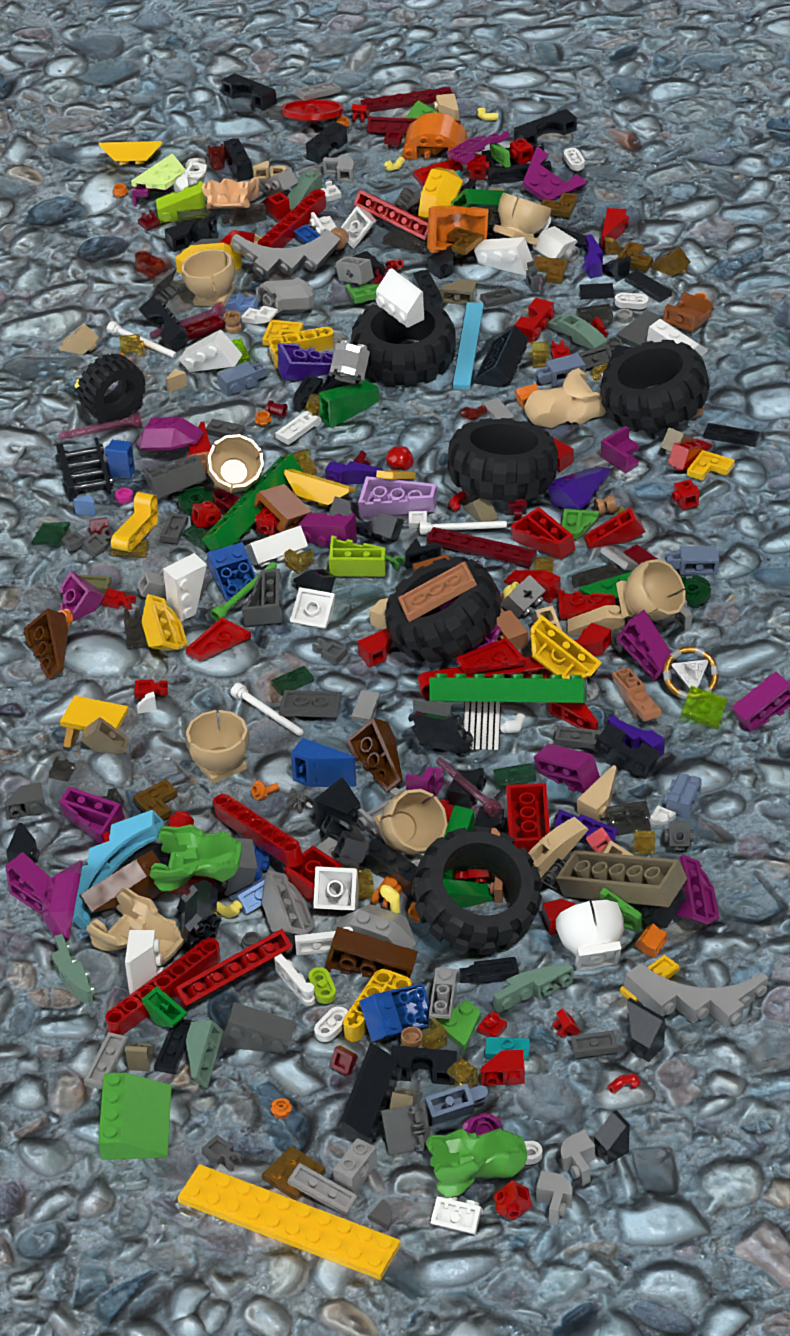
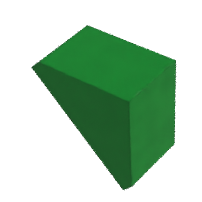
M157 986L142 998V1003L156 1026L173 1028L188 1014Z

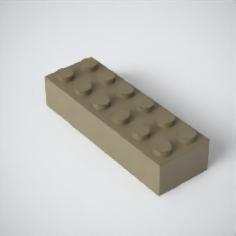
M574 850L557 875L556 880L565 897L600 900V892L603 888H606L626 903L669 907L687 880V876L680 860Z

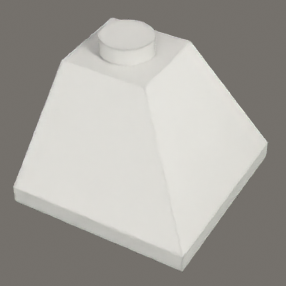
M356 206L340 228L347 231L349 235L348 244L354 249L377 221L369 212Z
M315 868L314 908L358 909L359 882L357 869Z

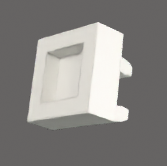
M332 181L325 182V188H321V190L325 191L326 202L342 198L340 190L336 185H332Z

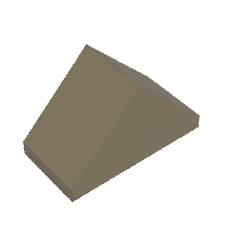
M479 498L463 506V509L478 522L499 520L490 500Z
M133 1042L127 1045L125 1052L128 1070L150 1072L155 1044Z

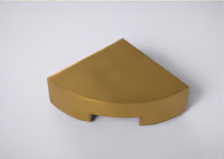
M605 237V254H620L622 251L620 244L612 238Z
M67 728L63 746L72 748L78 739L80 730Z

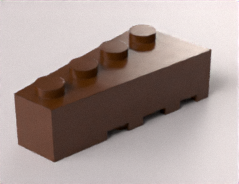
M337 926L325 969L328 972H331L332 969L341 970V974L350 975V972L362 973V977L368 978L380 969H387L410 979L418 951Z

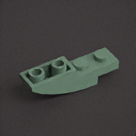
M572 313L566 316L559 314L548 322L550 329L572 336L573 343L589 349H594L608 343V340L595 327Z
M63 934L54 936L57 951L51 954L53 966L60 981L81 1002L88 1006L94 1005L92 996H96L93 983H88L90 981L88 969L83 968L81 961L76 962L75 957L70 956V953H72L70 942H65Z
M571 965L541 967L506 979V988L493 994V1008L499 1014L523 1000L529 999L533 995L538 1000L550 996L555 991L573 983V967Z

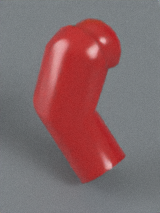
M635 1073L618 1076L607 1088L612 1094H615L627 1084H630V1087L633 1089L641 1084V1080Z

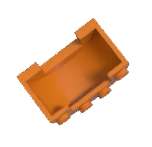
M442 113L421 115L407 129L402 157L404 159L417 160V146L448 147L449 151L467 140V133L461 124L459 125L455 118Z
M463 206L430 207L427 248L432 253H439L440 250H446V247L453 245L454 242L447 240V234L455 227L483 234L484 240L487 239L489 209Z

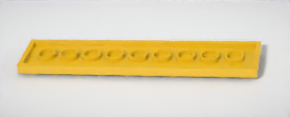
M201 1164L198 1165L178 1195V1203L379 1280L382 1279L401 1246V1240Z

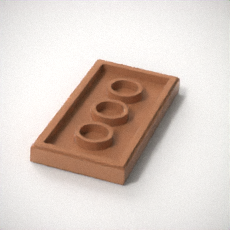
M462 562L405 593L398 600L410 622L475 587L477 584L466 562Z

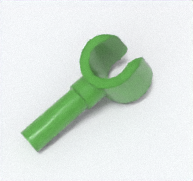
M386 554V560L393 564L394 570H399L400 565L404 566L405 559L403 557L397 556L392 558Z

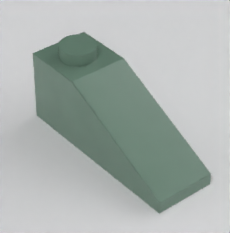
M308 169L298 178V183L293 186L287 196L290 202V211L312 191L322 188L321 173Z
M213 1020L191 1022L186 1038L192 1078L203 1088H208L224 1032Z

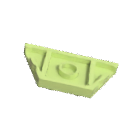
M170 154L131 180L132 186L137 187L138 184H145L146 188L166 190L174 185L176 179L185 173L186 170L174 154Z

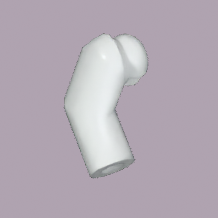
M518 713L514 720L505 721L500 726L503 733L519 732L525 721V716Z

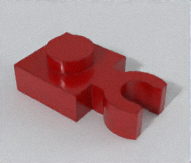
M563 339L560 340V344H555L554 341H551V355L553 359L571 355L568 346H564Z
M108 588L101 601V606L115 609L123 606L127 610H132V603L136 604V597L133 595L126 596L123 591Z
M154 679L135 680V699H143L146 694L151 692L161 696L168 695V681L162 680L155 683Z
M486 869L455 871V879H472L477 883H487V879H492V873Z

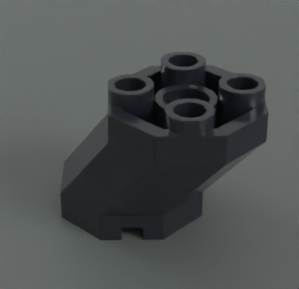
M415 711L409 715V722L413 721L415 724L412 726V730L423 747L427 745V751L437 748L467 753L472 750L474 738L469 730L466 732L463 727L464 721L460 714L455 715L452 713L448 716Z
M206 879L193 884L189 888L191 892L188 895L184 893L180 897L177 907L182 914L181 937L191 948H194L207 938H215L217 936L216 931L222 921V918L217 913L218 889Z

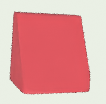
M599 828L586 837L594 852H601L611 840L603 828Z

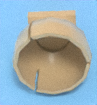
M503 192L498 207L501 225L495 224L493 231L512 238L525 237L526 242L537 245L539 239L535 238L534 234L545 227L550 217L551 208Z
M219 249L202 250L189 256L182 264V279L186 287L196 294L193 299L194 306H226L230 295H232L235 289L233 282L235 265L232 256L227 251Z
M240 434L226 435L216 441L206 458L208 475L214 482L213 488L222 489L229 493H246L249 488L259 481L264 470L261 449L254 440Z
M660 559L641 563L632 571L627 581L616 583L623 619L631 620L641 611L645 610L651 621L663 620L675 616L685 604L686 591L683 590L685 587L680 575L669 563Z
M216 710L200 714L190 721L185 735L191 759L212 784L247 769V763L243 758L249 746L250 736L244 719L230 711H218L220 728H218Z
M422 789L400 791L385 805L383 813L373 817L385 845L395 852L400 851L407 855L422 854L426 852L427 848L437 838L444 837L448 823L445 808L438 798L433 796L434 794Z

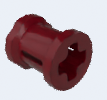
M269 400L265 411H268L270 415L279 416V418L284 419L288 406L287 404L281 405Z

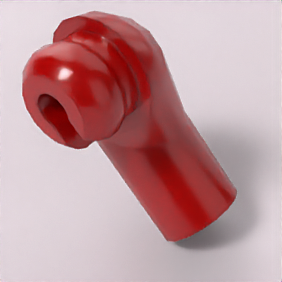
M401 259L397 261L390 260L385 263L386 269H393L396 272H400L404 265V261Z
M461 491L453 495L449 499V507L453 511L459 510L461 508L459 502L467 499V494Z

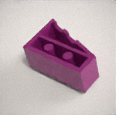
M308 513L298 525H301L306 541L317 546L330 549L331 535L336 536L337 540L347 541L349 539L353 540V543H357L356 514L342 516V514L336 513L335 516H329L327 513Z
M643 610L628 621L616 640L656 681L663 675L664 663L672 652L646 611Z
M777 672L768 676L760 685L753 688L749 694L738 700L731 707L735 718L749 731H752L768 723L770 717L776 714L778 716L783 715L784 710L790 708V683Z
M547 744L534 756L538 773L558 784L563 782L569 786L568 789L572 792L577 790L584 793L600 778L593 754Z
M70 786L59 801L64 816L99 844L103 842L102 834L111 831L112 824L125 818L121 804Z
M22 852L5 866L9 891L12 896L43 915L42 904L47 898L48 893L45 891L47 881L51 877Z

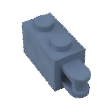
M575 353L546 361V367L537 369L535 376L541 384L551 382L553 386H558L564 383V380L572 370L580 368L586 373V364L579 354Z
M246 361L235 365V367L217 372L218 386L228 397L258 386V379L264 378L268 371L263 368L261 363L250 365Z
M679 546V552H668L664 556L666 563H669L674 569H679L680 575H717L719 557L716 546Z
M464 1084L425 1097L426 1110L432 1126L474 1112L475 1105L484 1103L487 1100L488 1090L482 1085L469 1089L468 1084Z

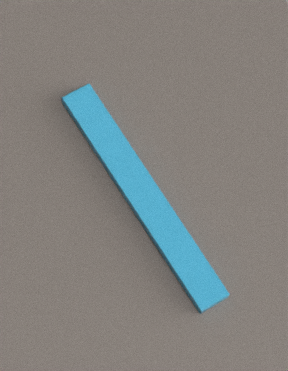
M467 302L453 381L454 390H470L484 303Z

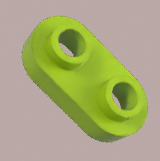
M322 967L313 968L308 974L309 983L314 985L316 1000L322 1004L333 1002L336 999V988L328 970Z

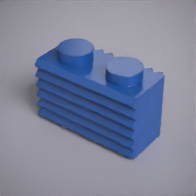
M112 439L109 446L105 448V456L108 457L107 470L110 471V476L131 479L135 471L132 442Z

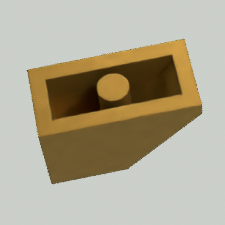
M679 246L657 259L650 267L653 270L670 276H674L677 273L681 275L687 270V266L691 261Z

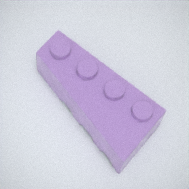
M366 476L358 501L360 517L379 516L381 513L388 515L409 514V511L434 512L438 501L437 484Z

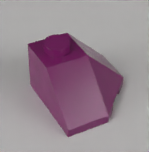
M70 571L61 585L63 603L60 604V610L69 609L73 615V621L94 612L104 598V595L93 584Z

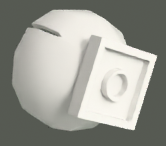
M609 900L592 901L596 922H594L589 901L574 905L557 916V932L564 947L576 956L574 963L576 971L618 964L621 953L620 939L624 933V917L617 902Z

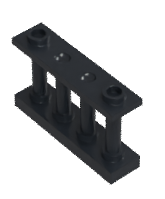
M544 143L532 145L533 155L537 147L544 151ZM490 150L481 151L482 155H486V162H489L490 168H487L489 185L524 181L530 163L512 165L511 162L516 161L510 157V167H496L495 164L500 163L491 158ZM545 161L542 166L551 172V162Z
M97 437L94 438L95 447L68 452V450H64L63 444L56 445L57 457L69 502L76 498V493H79V491L106 486L108 495L112 494L113 478L108 476L102 455L104 454L103 444H99ZM97 454L98 457L76 462L69 461L70 458ZM100 464L99 469L78 473L71 472L73 469ZM103 475L104 478L102 480H96L77 484L76 480L85 479Z

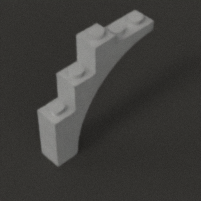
M327 229L322 235L309 243L291 248H270L255 244L235 234L232 237L230 246L235 252L242 254L247 261L254 263L252 270L256 275L266 279L276 267L290 276L301 263L305 268L315 273L338 247L340 238Z
M640 963L626 973L624 987L647 1008L661 1016L671 1014L676 1008L694 1024L699 1019L703 1020L710 1014L727 1029L742 1020L743 1009L748 1007L752 1000L766 993L769 977L762 972L752 979L736 985L719 988H700L670 981Z

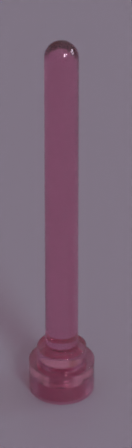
M222 302L214 304L212 309L183 319L180 322L185 326L216 314L223 316L226 311ZM163 327L150 332V336L152 338L160 336Z
M140 413L132 414L133 416H129L130 418L60 432L59 438L65 439L127 425L140 427L142 426Z
M437 758L436 763L483 804L484 811L489 816H496L500 812L502 806L496 799L487 798L443 758Z

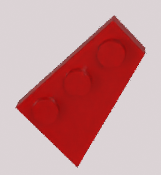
M449 159L445 162L435 163L434 165L414 170L413 176L421 186H424L431 169L439 167L463 172V166L460 162Z
M558 590L560 619H570L605 605H616L615 595L592 593L590 595H581L579 591H574L573 594L565 593V590Z
M220 618L185 649L186 655L201 662L251 638V632L224 618Z
M506 637L456 657V663L465 674L523 666L526 665V659Z

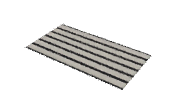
M464 701L463 727L466 732L469 730L474 738L472 750H499L501 702Z

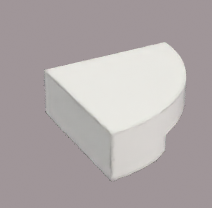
M154 692L146 694L145 698L137 704L138 714L157 710Z
M657 806L649 818V824H667L668 821H673L676 818V812Z

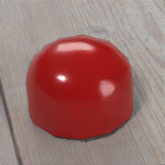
M405 446L391 448L385 457L387 465L391 466L394 470H397L398 467L408 470L414 464L411 451Z

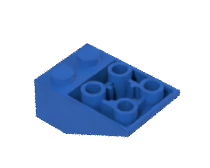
M243 542L208 552L206 562L226 602L256 577ZM254 588L244 597L249 596V594H252Z
M302 738L292 750L293 781L309 787H330L342 777L349 787L357 785L355 756Z
M423 983L376 993L359 1001L372 1042L399 1036L403 1029L407 1027L422 1029L435 1025V1019L429 1018L430 1003Z

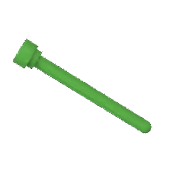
M273 562L264 570L276 569L277 564ZM259 574L224 605L214 607L210 611L211 617L216 622L220 618L225 619L227 611L254 588Z

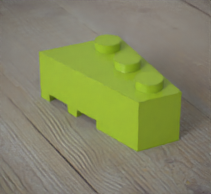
M199 181L197 185L187 186L180 192H173L156 199L157 215L160 223L201 219L206 216L205 195L202 191L203 182Z
M331 535L329 553L330 573L338 577H385L386 548L367 543L359 545L349 539L347 541L337 540L336 536Z

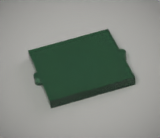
M70 522L43 523L38 532L35 533L36 535L31 544H59L63 536L66 535V531L71 525Z

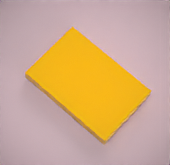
M74 696L60 720V726L84 731L85 727L101 717L119 730L129 709L128 706Z

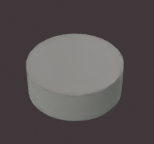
M571 245L566 250L564 258L569 262H574L580 254V249L575 245Z
M625 308L620 309L616 312V320L623 324L629 323L633 320V312Z

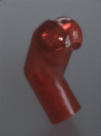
M483 405L476 409L464 407L460 410V416L469 420H475L486 413L487 410Z

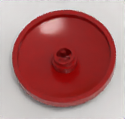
M297 100L282 105L283 116L294 120L308 121L309 123L333 119L343 114V105L331 100Z

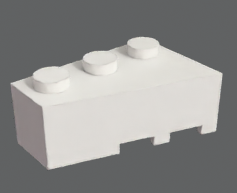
M525 237L485 239L474 250L480 265L525 276L526 270H528L527 262L533 261Z
M220 329L187 347L179 361L189 372L235 367L243 354Z
M195 553L163 568L167 605L176 613L181 622L196 615L207 564Z

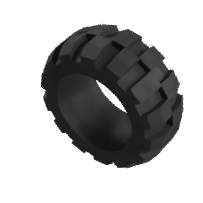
M423 299L424 320L406 327L378 305L372 304L366 308L363 314L359 315L352 328L351 340L352 345L363 344L370 351L365 373L367 378L374 382L382 381L386 386L405 385V387L417 386V383L420 382L425 384L436 379L438 374L443 375L452 363L456 353V331L454 323L447 312L440 306L435 307L433 302ZM401 339H412L418 341L410 344L388 343L391 341Z
M662 339L661 342L648 341L641 343V346L630 347L623 351L620 357H614L608 363L607 370L603 372L600 388L609 417L620 427L627 426L629 431L632 432L644 430L646 433L658 432L659 429L677 427L680 422L688 421L697 414V409H702L707 400L710 384L705 362L695 349L683 342L677 344L674 340ZM662 384L657 387L648 388L653 385Z
M511 418L480 419L479 422L471 421L464 424L461 429H457L448 447L447 469L456 487H461L463 492L471 496H480L481 499L490 501L503 500V502H515L517 499L528 500L535 498L537 494L546 492L548 490L547 487L556 478L558 449L549 432L542 427H535L533 423L515 421Z
M456 556L451 560L446 558L435 560L433 564L426 567L423 565L413 571V575L403 579L396 586V592L390 594L386 603V628L401 652L422 663L425 660L430 663L442 662L448 657L453 659L463 655L464 651L470 647H476L483 641V637L487 633L492 632L497 624V617L501 613L500 591L487 569L472 559L468 560L465 557ZM466 562L477 585L443 603L442 605L456 599L444 610L440 611V606L409 622L398 598L460 563Z
M476 826L473 827L472 832H467L465 827L447 832L445 838H437L420 859L412 881V897L417 901L414 908L422 924L428 922L430 924L428 932L439 942L443 939L453 944L451 949L466 953L468 948L476 949V954L494 953L497 947L507 949L518 942L521 935L527 933L539 911L542 900L539 892L542 888L540 873L537 868H531L534 860L524 847L518 849L513 844L515 839L503 832H501L500 836L490 833L491 828ZM459 866L484 868L503 882L509 893L511 906L504 912L495 915L470 913L459 907L448 895L443 882V874Z

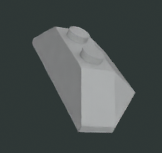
M268 870L265 878L262 905L272 932L283 929L286 935H303L313 931L315 926L304 897L288 881L289 878L286 874Z
M371 904L341 917L332 930L336 931L337 926L341 928L351 927L354 932L388 941L412 950L416 947V942L406 916Z

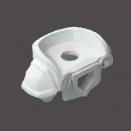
M193 158L187 161L185 173L178 177L174 183L175 193L184 190L187 186L197 185L199 181L206 183L204 178H202L206 174L207 169L205 159Z

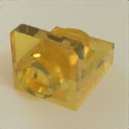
M140 334L119 336L121 353L138 352L139 357H142V350H145L144 340H140Z
M310 394L305 410L311 412L313 416H318L320 410L319 395Z
M309 449L293 453V456L303 469L302 472L317 475V468L311 460Z
M554 557L535 558V570H546L553 573Z
M635 831L634 854H655V831Z
M371 870L358 871L359 899L370 898L375 892Z
M460 1058L447 1069V1074L457 1080L460 1085L468 1084L469 1089L478 1086L477 1068L464 1059Z

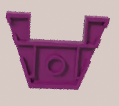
M504 131L501 135L493 133L488 137L483 135L469 138L446 153L448 158L466 164L475 158V152L483 151L485 146L490 143H501L509 138L510 134L508 131Z
M537 147L522 183L524 189L541 201L543 199L555 201L560 199L562 192L572 193L580 187H585L587 181L577 174L567 183L542 166L549 154Z

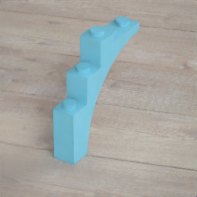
M154 810L112 824L109 835L110 841L89 848L88 865L82 867L72 920L81 929H85L89 925L91 913L79 895L112 875L134 852L158 839L159 830L163 826V820Z

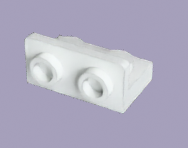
M314 212L311 213V219H309L310 227L320 235L327 229L331 231L336 227L330 216L318 219Z
M437 1196L430 1223L435 1226L476 1235L480 1215L484 1213L479 1203L472 1200H466V1203L457 1201L458 1198L456 1197L447 1198L444 1196L442 1198Z

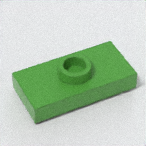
M490 143L491 158L505 168L510 167L509 151L498 143Z

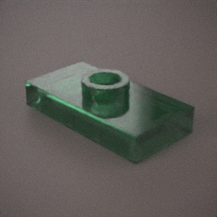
M195 524L182 531V536L205 553L210 551L202 540L208 531L202 527H197Z
M302 666L272 679L271 685L282 696L284 690H295L313 682L314 676L305 666Z
M532 763L493 769L497 788L536 781V774Z

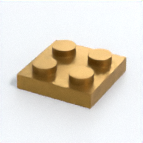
M290 1146L262 1173V1179L291 1199L298 1201L305 1193L287 1184L297 1165L301 1163L322 1176L326 1173L324 1166L293 1146Z

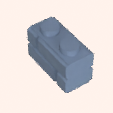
M679 773L676 780L673 779L671 782V792L665 795L664 805H667L666 809L676 812V816L690 818L701 792L702 779L697 776Z

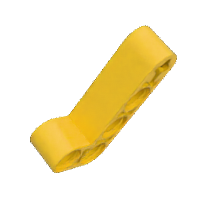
M321 327L270 338V357L274 366L278 368V343H295L300 345L299 348L309 350V347L315 348V351L331 349L334 347L333 329Z
M143 492L136 493L134 513L113 534L111 539L112 549L131 552L155 527L158 521V501L156 495Z
M387 969L376 971L343 1019L344 1037L346 1040L357 1042L362 1039L368 1030L360 1006V1000L376 993L412 986L411 980L406 976Z

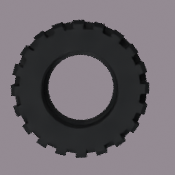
M103 355L102 358L98 357L95 359V362L90 363L87 366V370L83 371L82 378H79V387H77L78 400L97 420L105 423L116 422V420L121 421L125 416L131 415L132 411L138 408L139 402H142V395L145 394L146 390L144 387L146 386L144 374L124 355ZM118 381V384L114 388V390L106 396H104L107 389L114 382Z

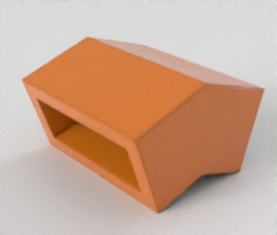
M536 383L514 391L516 400L521 408L525 407L526 401L533 391L539 390Z
M653 923L645 928L634 945L643 954L656 958L667 942V932L659 929Z

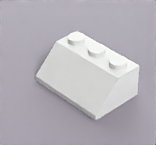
M389 269L376 290L377 305L406 327L424 320L423 291L395 270Z
M662 319L649 326L647 342H661L662 339L674 340L677 344L683 342L690 345L701 356L708 351L707 348Z
M300 525L252 542L244 547L253 566L260 565V567L271 564L270 560L275 558L277 561L286 559L289 553L293 552V555L304 552L303 548L307 547L308 544Z
M129 930L125 966L130 995L164 970L163 967H160L162 964V954L158 953L160 950V939H156L155 930Z

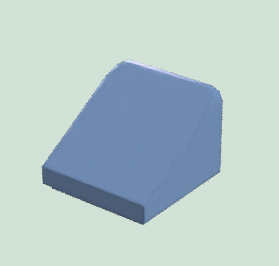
M91 495L73 499L75 514L96 515L95 504Z

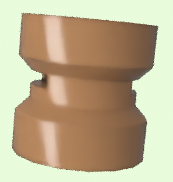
M232 310L224 314V321L226 322L225 331L229 334H236L242 330L241 315L238 311Z
M613 495L606 496L604 499H594V509L599 511V516L605 513H616L617 506Z
M416 1027L403 1029L401 1032V1046L422 1048V1031Z

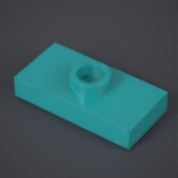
M486 1037L485 1059H492L501 1050L523 1049L524 1060H529L530 1038Z

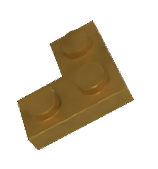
M562 192L559 201L543 199L541 205L551 208L550 215L570 218L578 201V194Z
M455 227L447 234V240L454 242L451 245L452 251L461 255H466L484 240L483 234Z
M628 241L616 258L630 256V268L646 272L653 263V257L641 255L644 251L643 244Z
M536 256L534 266H538V272L547 273L545 283L562 284L568 267V260Z
M165 779L134 795L133 802L144 813L154 810L162 820H165L172 815V812L164 802L178 796L177 789Z

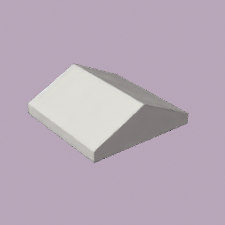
M554 226L540 232L537 237L539 239L537 245L533 244L532 249L547 258H561L571 245L577 243V240Z
M299 587L290 623L326 629L333 615L335 594Z

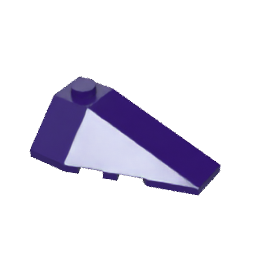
M278 343V370L284 380L300 381L304 380L306 375L317 377L329 374L333 352L325 351L320 353L312 347H309V350L299 348L300 345L295 343Z
M596 466L555 479L547 487L553 506L581 510L593 499L592 494L599 490L598 485L605 481L611 472L610 468Z

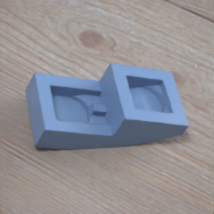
M242 293L230 295L226 306L223 308L247 311L249 307L256 309L259 302L256 299V295L244 298Z

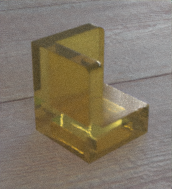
M548 341L532 342L533 368L546 367V361L550 360Z
M291 549L284 552L286 567L297 574H300L314 564V555L311 549H308L303 554H297Z
M428 1017L429 1028L422 1031V1047L441 1049L447 1045V1030L435 1018Z

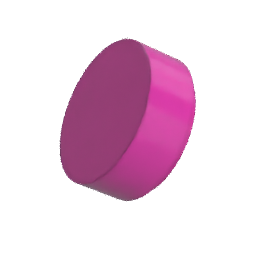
M129 488L118 489L115 492L116 501L120 504L130 503L134 498L133 491Z

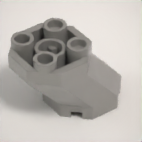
M299 277L293 280L266 281L256 287L257 301L259 303L262 302L264 306L278 309L277 314L302 313L315 306L312 285L307 284V282Z
M340 340V343L335 345L329 376L332 377L334 374L336 375V380L355 384L356 380H360L359 384H363L370 351L367 350L366 345L357 344L356 346L350 344L351 342L347 340Z

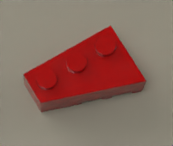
M537 507L510 526L513 541L561 560L576 550L573 535L540 507Z

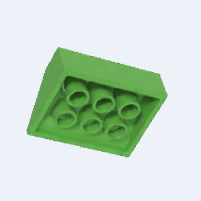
M104 1073L99 1129L101 1160L168 1158L171 1085L129 1073Z

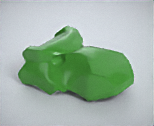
M193 825L182 827L162 826L159 830L158 840L163 843L161 850L171 854L169 866L167 867L161 863L153 864L150 877L154 879V884L161 891L178 889L192 876L210 877L224 882L234 876L239 868L242 856V843L225 831L204 833L203 830H199Z
M501 1128L479 1136L476 1133L470 1134L464 1129H459L447 1135H430L426 1141L428 1150L433 1154L429 1160L430 1165L434 1167V1173L439 1180L436 1184L437 1189L447 1198L462 1194L470 1187L475 1178L513 1177L521 1171L527 1161V1149L523 1138Z

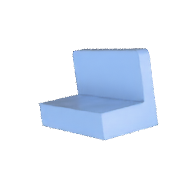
M266 877L259 879L229 897L231 901L237 900L242 904L244 914H248L262 905Z

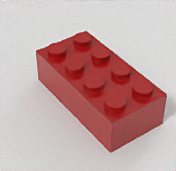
M546 783L506 785L509 836L515 839L513 844L518 849L524 847L529 852L550 832Z

